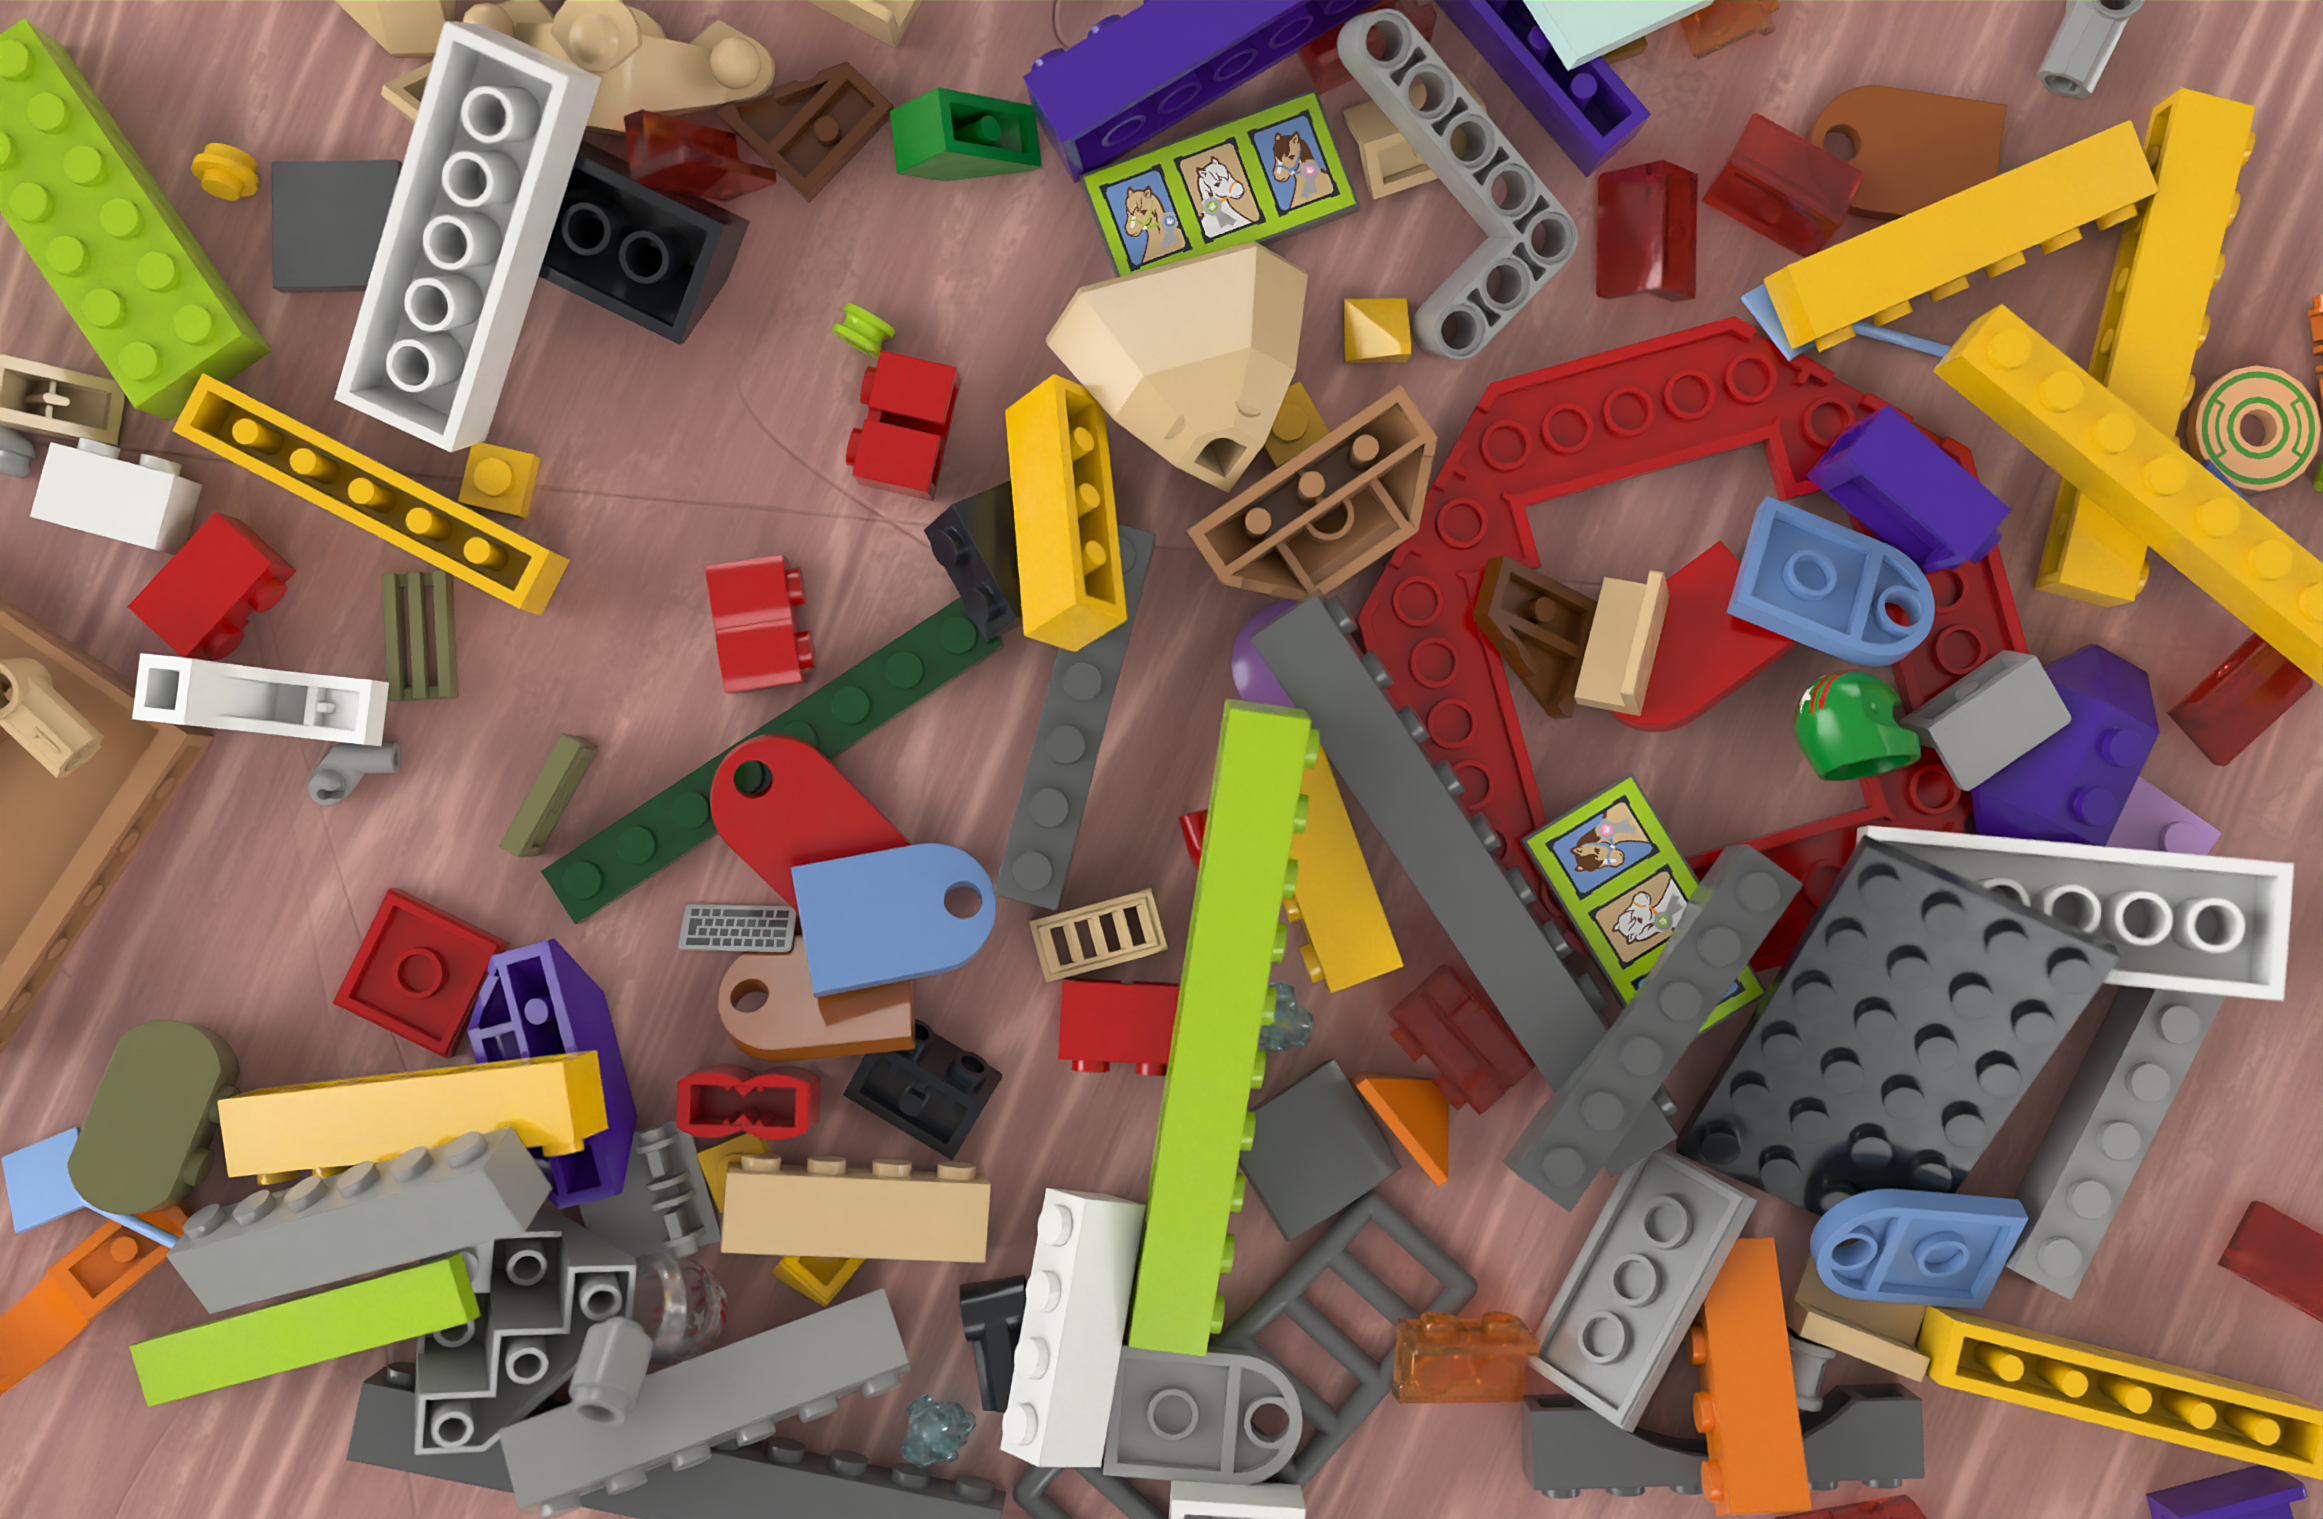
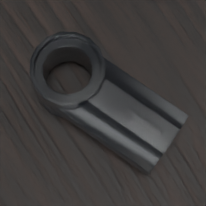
M1025 1275L960 1285L959 1295L963 1329L967 1342L973 1343L983 1411L1001 1413L1006 1412L1015 1368L1014 1355L1020 1339L1027 1300V1281Z

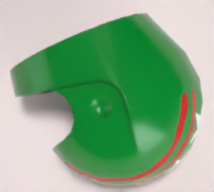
M1839 670L1829 673L1813 682L1799 699L1794 715L1793 730L1801 752L1821 780L1845 781L1877 776L1905 768L1916 763L1921 758L1920 737L1908 729L1899 727L1893 717L1892 709L1901 704L1899 696L1890 685L1874 674L1861 670Z

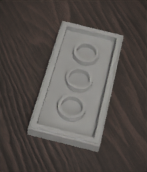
M1664 1147L1626 1168L1521 1361L1622 1430L1633 1432L1755 1207L1757 1200Z

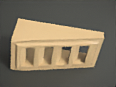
M1151 887L1029 921L1046 983L1168 950ZM1136 906L1145 941L1133 944L1124 909ZM1108 913L1112 914L1121 948L1111 951L1108 949L1099 917ZM1087 919L1097 955L1085 958L1075 922ZM1063 926L1072 962L1060 965L1050 930Z

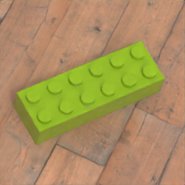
M25 18L1 33L0 213L134 408L169 422L182 413L202 373L226 383L273 350L62 44Z

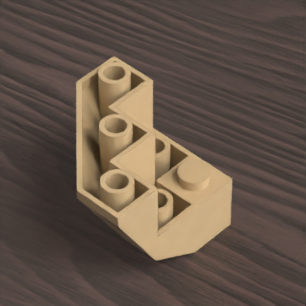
M1255 241L1080 287L1048 334L1046 342L1113 420L1175 467L1229 493L1265 444L1296 371L1308 274L1305 269Z

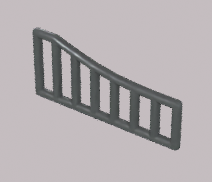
M1371 1189L1353 1201L1321 1238L1271 1289L1225 1331L1208 1343V1347L1250 1350L1276 1362L1287 1373L1296 1388L1302 1416L1319 1430L1317 1435L1295 1459L1291 1457L1287 1464L1273 1475L1277 1479L1274 1483L1300 1485L1301 1490H1303L1477 1293L1478 1285L1475 1278L1375 1189ZM1370 1220L1377 1224L1447 1287L1422 1316L1346 1249ZM1328 1267L1404 1334L1402 1339L1380 1363L1376 1362L1302 1295ZM1285 1313L1362 1383L1338 1411H1335L1255 1339L1280 1314ZM1252 1421L1250 1422L1255 1431L1268 1436ZM1103 1459L1101 1467H1073L1129 1519H1168L1123 1477L1103 1475ZM1033 1465L1014 1486L1012 1492L1014 1501L1033 1519H1073L1044 1493L1066 1467H1038Z

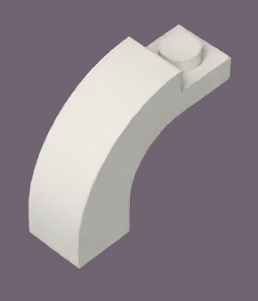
M140 653L132 719L382 746L389 682L290 672Z

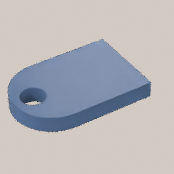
M1767 496L1756 510L1726 613L1847 662L1861 666L1880 667L1903 659L1925 639L1933 624L1935 604L1931 587L1925 575L1903 552L1886 543ZM1885 603H1894L1904 609L1909 617L1910 626L1906 627L1894 623L1885 611Z
M939 843L916 844L791 867L814 998L953 971L971 961L983 949L992 932L996 915V898L990 878L973 857L953 846ZM957 887L970 888L978 894L981 900V908L977 914L970 918L961 919L954 917L947 911L944 905V898L947 893Z
M1877 1189L1851 1196L1827 1211L1812 1231L1810 1252L1823 1283L1833 1292L1847 1298L1982 1309L2029 1218L2019 1199L1902 1189ZM1859 1238L1851 1245L1836 1247L1847 1239Z

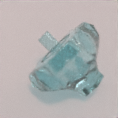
M1283 982L1269 984V986L1276 987L1275 1013L1271 1026L1261 1025L1257 1046H1265V1051L1270 1053L1277 1052V1049L1287 1051L1293 1047L1307 1046L1312 1040L1313 1015L1298 1003L1293 986Z
M928 1394L915 1399L906 1409L910 1416L909 1428L901 1445L903 1458L910 1463H914L920 1469L946 1460L948 1463H953L959 1458L956 1450L968 1442L969 1434L976 1426V1416L958 1402L946 1401L938 1403L932 1400Z

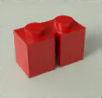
M881 350L877 368L872 366L866 368L861 386L860 403L868 405L869 412L867 419L864 420L863 428H853L846 451V465L853 466L852 476L860 485L934 501L961 384V377L956 367Z
M214 512L127 607L182 658L206 661L221 660L232 653L243 640L244 633L241 630L249 623L246 618L253 611L264 613L274 607L287 591L285 583L297 570L242 520Z
M1064 978L1061 992L1058 1059L1072 1060L1071 1070L1078 1072H1110V1062L1136 1063L1135 1073L1166 1076L1181 983L1134 981V984H1123L1121 980Z

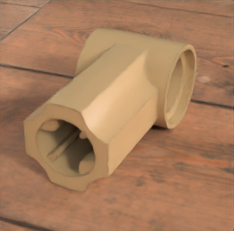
M25 657L0 660V726L56 778L68 776L79 766L87 763L102 747L100 743L104 735L53 688L51 675L44 665L34 659ZM5 676L10 680L13 688L11 701H8L2 689Z

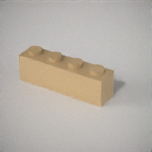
M770 1153L742 1154L741 1163L728 1162L721 1253L985 1263L991 1184L985 1174L976 1173L975 1164L947 1161L939 1162L937 1164V1171L911 1170L912 1162L907 1160L875 1159L873 1160L872 1169L847 1168V1159L842 1157L810 1156L807 1160V1166L781 1165V1156Z

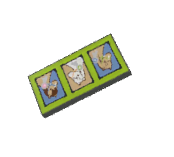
M1316 88L1079 175L1081 186L1116 278L1253 241L1266 246L1356 213L1360 207Z
M1632 772L1624 774L1519 839L1520 844L1623 1010L1654 966L1678 924L1690 896L1700 884ZM1749 961L1694 1039L1764 997L1767 990Z

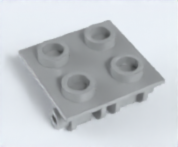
M676 1120L634 1132L623 1192L616 1196L580 1204L579 1208L585 1228L635 1258L637 1265L672 1255L673 1259L684 1257L697 1252L698 1247L721 1241L722 1234L707 1181L696 1156L698 1150L694 1136L676 1128Z

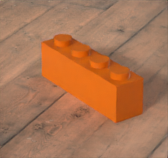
M1774 1237L1737 1239L1684 1336L1688 1362L1690 1365H1697L1701 1391L1694 1392L1693 1394L1694 1422L1699 1433H1706L1709 1460H1703L1701 1464L1703 1493L1707 1502H1714L1716 1517L1789 1514L1811 1511L1812 1506Z

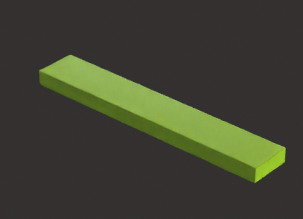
M459 1252L146 1338L130 1345L129 1348L147 1406L152 1407L466 1324L478 1318L481 1314L462 1253Z

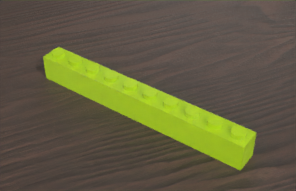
M1228 698L1225 701L1169 1062L1145 1203L1146 1207L1127 1316L1128 1347L1206 1357L1209 1334L1221 1333L1225 1296L1216 1294L1219 1274H1230L1235 1250V1235L1226 1234L1230 1212H1241L1245 1191V1174L1236 1173L1240 1150H1251L1255 1132V1112L1247 1111L1250 1088L1261 1089L1265 1073L1266 1051L1257 1049L1261 1025H1272L1276 1006V987L1267 986L1271 962H1282L1286 947L1287 924L1278 922L1282 898H1293L1297 881L1298 861L1297 859L1289 858L1292 834H1303L1307 821L1309 797L1305 794H1299L1303 768L1314 769L1319 748L1320 732L1318 729L1310 728L1311 718L1303 709Z

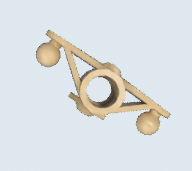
M511 0L500 4H493L491 2L479 3L465 12L462 21L464 23H479L601 77L585 131L648 139L650 124L725 106L733 102L737 103L756 98L768 90L775 76V63L770 52L759 42L720 20H717L691 43L687 44L668 40L661 25L648 13L626 6L621 0H566L555 16L542 0Z

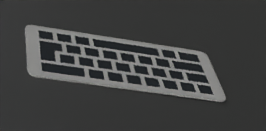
M688 904L684 909L678 947L681 950L789 952L792 949L797 912L791 906Z

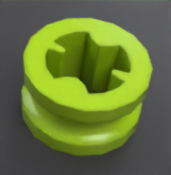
M849 302L846 303L842 309L846 314L844 322L841 324L834 323L831 332L858 351L878 360L882 350V342L886 339H893L896 331L886 322L865 309Z

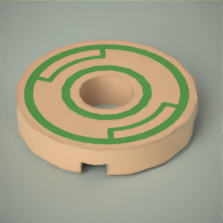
M2255 365L2232 370L2212 381L2203 393L2196 397L2189 408L2185 435L2190 456L2200 463L2210 459L2241 493L2253 494L2285 486L2305 472L2318 451L2321 423L2316 402L2300 381L2280 369ZM2245 414L2256 416L2264 426L2265 436L2259 447L2248 444L2241 436L2240 422Z

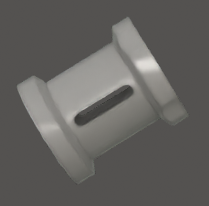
M1787 1329L1797 1406L1807 1411L1820 1412L1822 1411L1824 1400L1819 1396L1827 1360L1835 1358L1837 1350L1799 1336L1793 1330Z

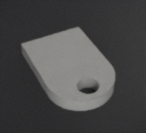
M1122 1340L1106 1433L1103 1475L1232 1485H1251L1264 1481L1276 1474L1287 1464L1299 1443L1302 1431V1410L1296 1388L1287 1373L1276 1362L1250 1350L1207 1347L1206 1357L1132 1348L1128 1347V1340ZM1276 1404L1286 1411L1288 1421L1280 1433L1273 1436H1265L1255 1431L1250 1423L1252 1414L1261 1405Z

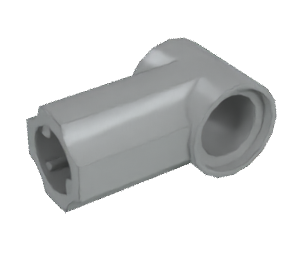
M2067 0L2065 6L2066 15L2035 75L2043 83V88L2062 97L2070 96L2079 99L2089 97L2130 16L2140 9L2145 0H2113L2114 10L2106 8L2101 4L2100 0Z

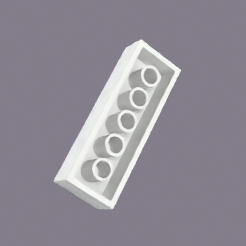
M445 21L335 394V400L451 453L476 445L478 442L486 441L601 77L483 24Z
M1879 826L1857 828L1856 846L1865 834L2115 944L2120 959L2103 983L2284 1001L2294 864Z

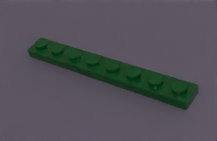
M959 597L564 855L541 872L573 922L581 924L719 834L711 814V784L719 764L739 744L761 735L785 734L809 742L831 761L1004 646L998 637L988 641L985 640L977 624L967 615L963 599ZM757 760L742 763L734 774V782L737 787L747 793L763 791L768 787L772 779L770 768Z

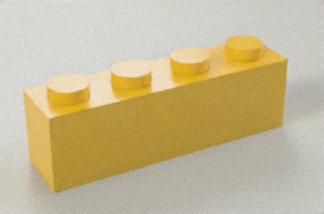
M1053 374L1005 410L1024 636L1076 652L1127 621L1105 410L1084 386Z
M1319 743L1314 769L1303 768L1299 794H1305L1309 797L1305 830L1303 834H1292L1289 858L1297 859L1298 861L1296 887L1293 898H1282L1281 903L1290 923L1301 919L1309 944L1299 947L1311 982L1314 983L1323 979L1326 989L1333 993L1401 968L1404 965L1326 754Z

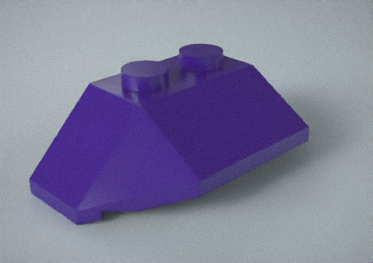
M2089 644L2078 649L2075 653L2058 658L2042 666L2071 715V721L1971 790L1977 835L2106 846L2160 731L2147 672L2097 644Z
M555 938L492 955L487 968L489 975L479 993L468 1027L476 1064L597 1050L608 1129L584 1138V1149L574 1153L543 1156L542 1146L526 1147L552 1187L548 1194V1199L558 1209H563L622 1193L637 1113L604 991Z

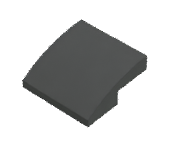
M1335 1059L1322 1062L1279 1094L1265 1098L1248 1110L1255 1112L1254 1139L1250 1151L1240 1150L1238 1165L1286 1241L1296 1238L1326 1220L1402 1168Z

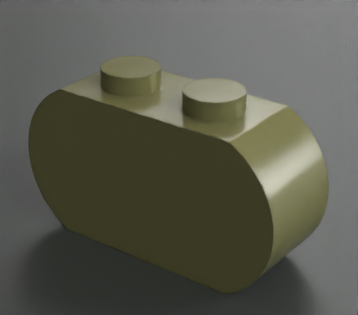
M157 1020L138 1025L120 1037L67 1162L71 1182L86 1202L99 1210L111 1214L130 1215L158 1212L182 1202L190 1195L193 1186L199 1187L204 1182L214 1160V1150L209 1149L220 1124L217 1100L240 1094L239 1088L234 1087L240 1073L238 1061L233 1049L222 1036L209 1028L197 1024Z

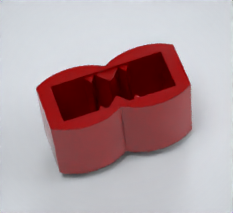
M782 554L705 566L709 602L716 633L719 666L725 693L733 695L808 683L806 669L816 668V655L811 631H800L796 606L806 605V590L801 568H790L788 558Z
M716 1064L703 1067L678 1080L676 1128L690 1135L705 1138L723 1137L736 1133L741 1129L753 1136L769 1140L797 1137L810 1130L819 1122L821 1076L811 1070L796 1066L774 1067L764 1070L759 1074L745 1067L732 1064Z

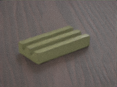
M445 570L432 571L431 573L382 574L387 682H389L388 701L458 698L452 574ZM424 587H433L438 686H429L428 632ZM403 588H408L412 687H408Z
M561 734L499 845L500 848L517 857H536L541 854L598 752L596 749L597 745L578 735Z

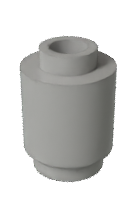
M612 1317L607 1319L605 1323L595 1324L588 1329L569 1388V1394L573 1398L571 1412L579 1419L599 1426H618L625 1421L626 1414L636 1408L654 1348L653 1341L644 1333V1328L639 1323L627 1318Z

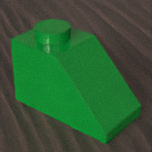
M937 87L890 111L897 174L939 181H955L1029 172L1042 168L1036 115L1032 105Z

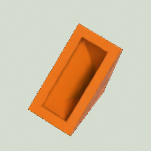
M1363 1071L1352 1077L1351 1081L1436 1186L1439 1188L1448 1180L1449 1080Z

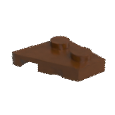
M844 62L819 71L814 78L808 81L794 80L772 88V95L737 107L735 102L727 104L717 114L738 137L810 203L890 119V111L894 109V106L848 62Z
M1505 555L1488 558L1472 618L1546 714L1554 719L1572 718L1576 703L1574 695L1598 602Z

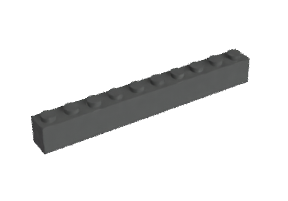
M1317 589L1255 630L1250 640L1296 709L1305 710L1311 718L1310 728L1319 730L1320 745L1553 1092L1556 1093L1580 1067L1611 1028V1025L1601 1012L1602 1009L1609 1006L1608 1001L1589 972L1578 977L1565 958L1573 953V949L1557 923L1551 919L1543 924L1531 907L1530 903L1537 900L1538 897L1520 868L1515 866L1507 871L1494 850L1502 846V843L1490 822L1482 812L1471 817L1458 796L1466 792V788L1454 768L1446 758L1436 764L1422 742L1430 738V734L1418 714L1410 704L1399 709L1386 688L1393 684L1394 680L1382 660L1374 650L1363 655L1349 634L1356 630L1358 626L1346 606L1337 595L1327 601L1321 590ZM1663 1083L1604 1164V1168L1610 1177L1678 1138L1671 1116L1677 1113L1679 1109Z
M390 1363L388 1367H383L362 1382L346 1460L515 1494L500 1439L486 1451L415 1455L416 1363ZM551 1394L519 1422L568 1405L569 1403L554 1401V1395ZM777 1437L768 1439L767 1443L755 1442L738 1447L736 1438L710 1447L712 1458L695 1466L673 1471L670 1462L646 1471L648 1482L639 1487L608 1496L607 1489L604 1487L580 1496L584 1508L638 1519H1001L1006 1491L994 1489V1483L977 1476L963 1475L958 1476L956 1481L932 1477L931 1471L921 1465L897 1463L893 1465L892 1469L868 1464V1458L857 1452L835 1450L830 1453V1456L805 1451V1445L799 1441Z

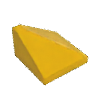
M1407 298L1344 299V363H1407L1411 356Z
M785 1255L771 1273L780 1281L826 1307L866 1258Z

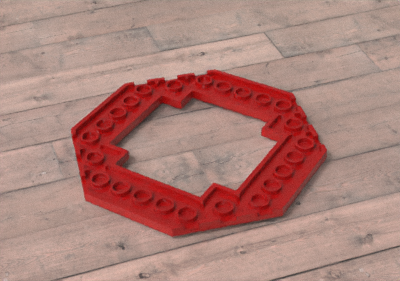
M1735 316L1490 383L1426 494L1418 532L1395 548L1355 619L1364 654L1374 650L1394 680V683L1386 688L1399 709L1410 704L1418 714L1430 734V738L1422 742L1436 764L1446 758L1454 768L1466 788V792L1458 796L1471 817L1482 812L1490 822L1502 843V846L1494 851L1507 871L1518 866L1531 884L1538 899L1530 903L1541 922L1545 924L1553 919L1567 938L1571 947L1589 958L1591 957L1519 842L1520 838L1542 826L1547 820L1500 653L1472 618L1488 558L1505 555L1533 570L1541 567L1525 508L1758 443H1763L1779 501L1784 502L1821 492L1822 490L1806 477L1809 471L1846 428L1888 404L1979 481L1970 448L1949 436L1940 437L1912 421L1914 417L1878 396L1870 392L1864 394L1835 378V372L1803 354H1799L1788 361L1775 343L1755 333L1757 328ZM1848 513L1852 530L1881 541ZM1998 544L1977 563L1969 560L1961 563L1952 571L1944 568L1925 575L1931 587L1935 604L1932 627L1925 639L1903 659L1891 664L1906 716L2001 651L2009 650L2029 654ZM1885 603V611L1894 623L1906 627L1910 626L1909 617L1904 609L1894 603ZM1920 745L1921 758L1916 763L1889 773L1858 779L1866 807L1733 843L1737 845H1750L1803 884L1750 958L1749 963L1755 972L1781 966L1785 963L1856 848L1857 828L1879 826L1963 834L1966 829L1963 827V824L1973 808L1971 790L1965 791L1956 786L1935 749ZM1727 845L1684 857L1699 882L1703 880Z

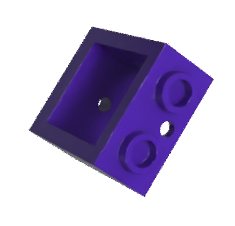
M1889 404L1846 428L1806 475L1808 479L1883 543L1895 547L1907 555L1921 569L1924 575L1944 568L1952 571L1961 563L1969 560L1973 563L1980 561L2001 539L2003 533L1997 527L2012 510Z

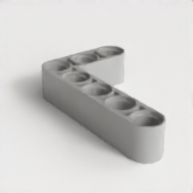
M1384 9L1357 15L1347 21L1339 32L1337 48L1342 63L1488 236L1461 266L1420 306L1414 315L1412 323L1413 339L1417 346L1425 353L1458 360L1471 358L1571 258L1578 242L1577 226L1568 212L1403 14L1395 10ZM1372 25L1381 30L1385 38V50L1380 60L1373 58L1366 46L1367 32ZM1415 76L1423 81L1427 93L1426 101L1420 110L1412 105L1408 93L1410 83ZM1456 126L1461 127L1467 137L1466 151L1460 159L1454 155L1450 145L1451 134ZM1497 175L1503 177L1507 187L1505 200L1499 207L1494 203L1491 195L1492 183ZM1540 222L1545 229L1546 240L1541 251L1536 253L1532 247L1531 236L1533 229ZM1497 268L1501 274L1502 285L1497 296L1491 299L1487 292L1486 282L1490 272ZM1453 313L1458 322V331L1453 341L1446 345L1442 338L1441 328L1445 318Z

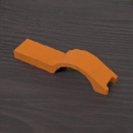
M180 1202L166 1210L133 1215L180 1238L185 1233L183 1230L184 1223L193 1214L183 1202ZM110 1219L47 1269L46 1275L39 1284L0 1316V1397L60 1353L95 1321L98 1315L168 1260L166 1254L171 1249Z

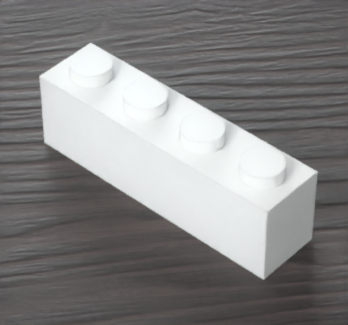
M1046 1188L1043 1209L1038 1219V1238L1031 1277L1026 1287L1027 1300L1021 1334L1014 1355L1015 1368L1009 1402L1003 1417L1001 1450L1038 1467H1101L1146 1205L1103 1193Z

